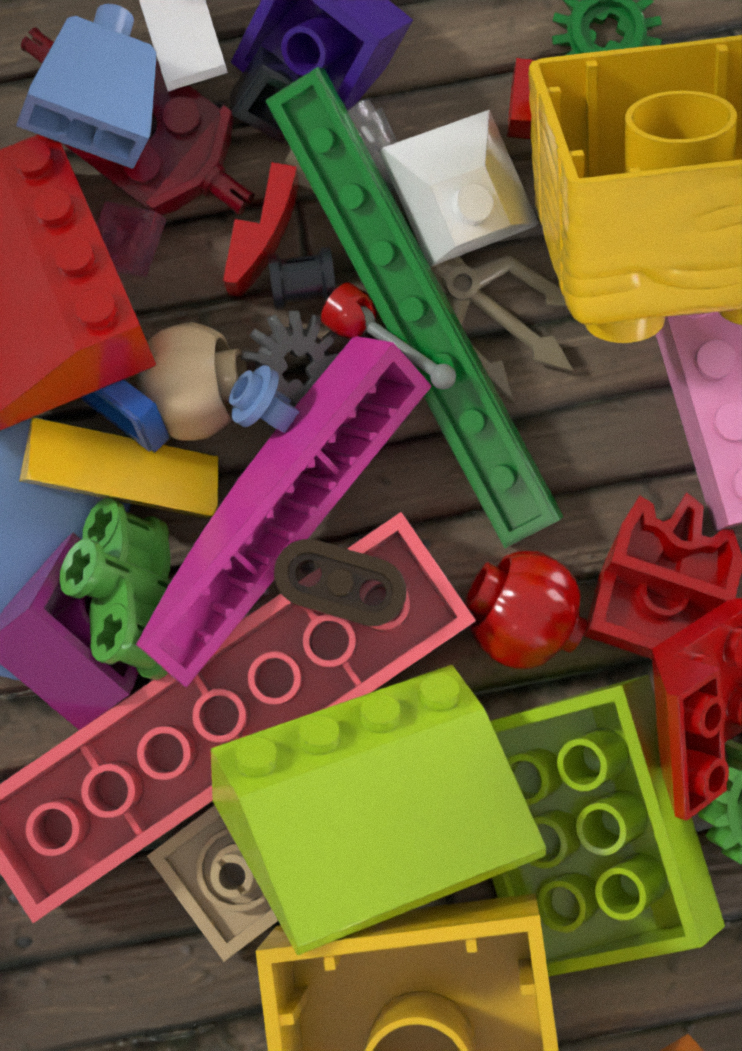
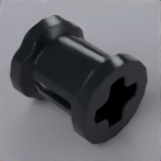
M330 247L321 248L318 255L281 259L277 253L268 254L275 310L285 309L288 302L324 298L327 301L336 289Z

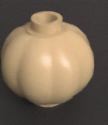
M194 322L181 323L160 330L147 342L156 365L128 377L127 382L156 403L169 437L181 441H196L209 438L224 429L233 420V406L229 403L230 392L237 379L244 372L248 371L246 361L241 360L242 352L240 349H230L224 335L203 324Z

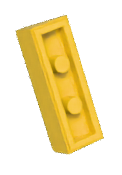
M32 417L19 482L99 498H112L120 502L200 518H212L217 511L218 456L162 445L155 453L149 452L132 438Z

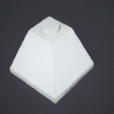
M490 110L388 145L379 151L419 246L430 267L523 232L539 224Z

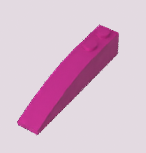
M358 336L353 337L295 406L299 413L287 431L284 433L276 429L239 477L172 579L136 645L184 687L187 688L274 581V567L281 551L295 541L309 538L432 387L394 342Z

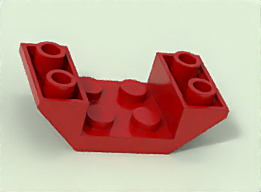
M742 598L729 599L652 648L660 769L674 815L685 821L727 791L729 767L725 761L724 743L742 732Z

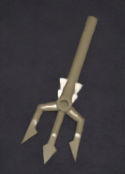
M291 150L285 160V163L287 165L297 166L298 174H300L307 180L301 166L299 165L293 151ZM510 254L475 268L466 266L460 256L431 267L461 325L463 324L469 304L472 302L530 347L534 362L573 373L574 370L554 335L539 336L480 290L509 272L545 295L546 307L567 308L560 286ZM473 346L493 385L514 404L503 361L491 362Z

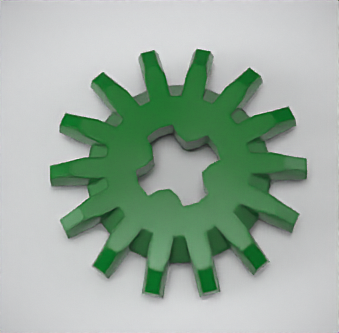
M562 0L571 11V14L567 16L555 12L552 20L553 23L567 29L565 34L552 36L553 46H571L572 50L566 55L661 45L662 39L647 36L648 30L662 25L661 16L645 18L643 12L654 2L653 0H640L637 3L632 0H581L580 2L578 0ZM607 18H612L618 22L616 32L623 37V40L620 43L610 40L605 48L595 44L597 33L590 29L589 26L593 22L602 25L606 22Z

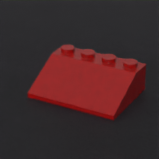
M39 134L0 149L1 431L156 365L142 328L61 142Z

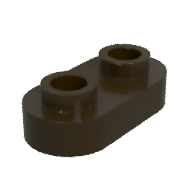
M302 539L285 547L275 563L274 578L277 588L288 601L300 607L365 626H381L396 618L405 603L406 584L404 578L393 564L383 559L314 539ZM306 562L316 563L322 571L320 581L311 587L301 585L296 578L298 568ZM377 581L384 586L386 596L379 605L370 606L361 600L360 589L366 582Z

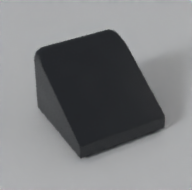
M261 46L231 90L230 110L232 115L283 144L286 138L265 100L297 81L300 77L275 54Z

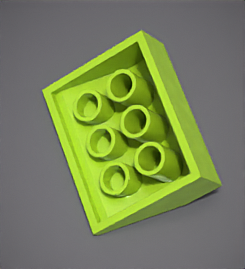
M453 665L211 748L213 803L297 956L542 858L546 853L545 843L487 713Z
M649 675L594 689L490 720L546 846L544 857L494 876L492 880L498 898L527 894L536 895L548 977L701 948L725 927L693 819L691 817L685 821L677 818L672 809L660 769L656 702Z

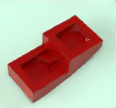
M271 162L260 223L234 220L223 278L228 295L241 297L269 263L268 254H274L287 229L300 185L297 166Z

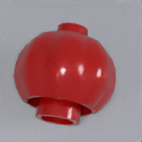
M520 551L507 554L497 566L489 562L485 563L475 576L464 603L468 610L473 612L472 616L476 620L470 625V628L478 645L492 660L513 669H532L542 666L561 650L572 653L579 645L587 627V620L579 616L580 590L575 577L562 563L538 551Z

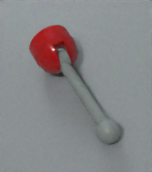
M346 282L336 288L329 296L321 313V322L324 326L337 335L348 339L360 337L368 332L378 340L394 342L411 363L430 375L431 382L436 388L448 389L453 386L456 381V372L453 367L448 364L437 365L376 323V307L366 292L351 282Z

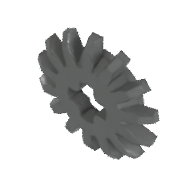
M289 311V327L285 328L274 314L267 318L273 332L270 336L254 328L249 336L261 345L258 353L242 350L241 360L255 363V370L263 365H267L277 371L279 376L277 390L290 398L291 402L289 404L295 407L339 355L340 352L329 355L327 350L339 335L330 330L320 339L317 337L321 323L320 317L312 315L307 328L304 329L299 311ZM288 352L294 357H300L304 354L308 357L310 363L304 368L308 379L304 384L298 379L284 380L282 373L288 367L284 356Z

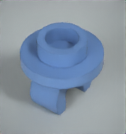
M267 365L257 368L254 372L250 370L244 372L235 382L229 396V403L233 406L232 419L243 427L251 426L261 418L269 425L285 433L299 411L289 404L291 402L290 398L277 390L278 373Z

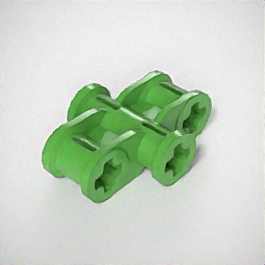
M104 498L91 509L84 524L82 540L75 543L63 561L60 571V587L67 596L79 599L84 596L92 598L89 614L90 648L92 656L97 661L105 664H114L120 661L136 667L137 672L142 677L159 680L168 673L142 651L136 643L172 579L168 578L171 565L168 539L169 530L167 524L157 517L148 516L144 519L126 512L124 505L112 498Z

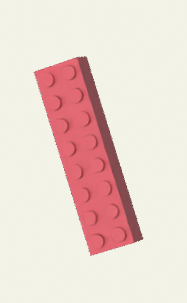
M402 512L347 548L388 561L402 574L406 584V599L401 612L392 621L381 626H365L297 606L288 601L282 594H279L239 622L187 688L176 681L169 673L159 680L151 681L0 784V874L32 923L41 919L212 802L211 748L371 693L476 621ZM319 567L298 583L306 587L316 585L322 576L321 568ZM368 581L360 589V598L367 605L376 606L385 599L386 590L380 582Z

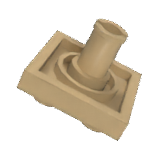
M215 805L147 855L148 859L223 962L278 921Z

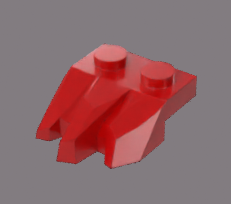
M687 492L672 517L665 521L656 518L654 504L639 495L621 524L603 564L583 636L652 659V648L729 599L736 598L742 573V552L734 530L722 529L711 538L703 536L704 506Z

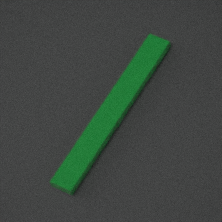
M315 68L265 101L388 331L437 365L448 364L455 370L456 381L453 386L448 389H438L432 384L430 375L414 365L432 385L423 397L504 548H507L561 520L564 516L328 74L323 68Z

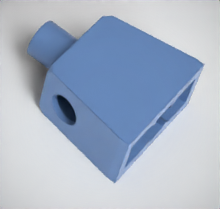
M103 4L97 8L94 22L78 16L67 18L30 85L16 124L17 127L126 167L134 168L151 132L156 51L150 44L130 37L134 18L127 9L115 4Z

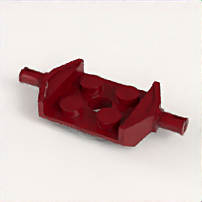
M34 27L28 32L32 40L25 35L21 42V50L27 52L42 64L54 41L43 34L40 29ZM156 61L152 109V117L157 121V129L154 135L148 139L133 169L63 144L155 216L175 212L201 194L208 197L211 193L233 209L237 215H241L246 210L244 205L249 206L255 196L254 192L249 191L229 176L223 167L231 142L234 122L231 110L224 105L221 109L189 85L168 91L158 61Z

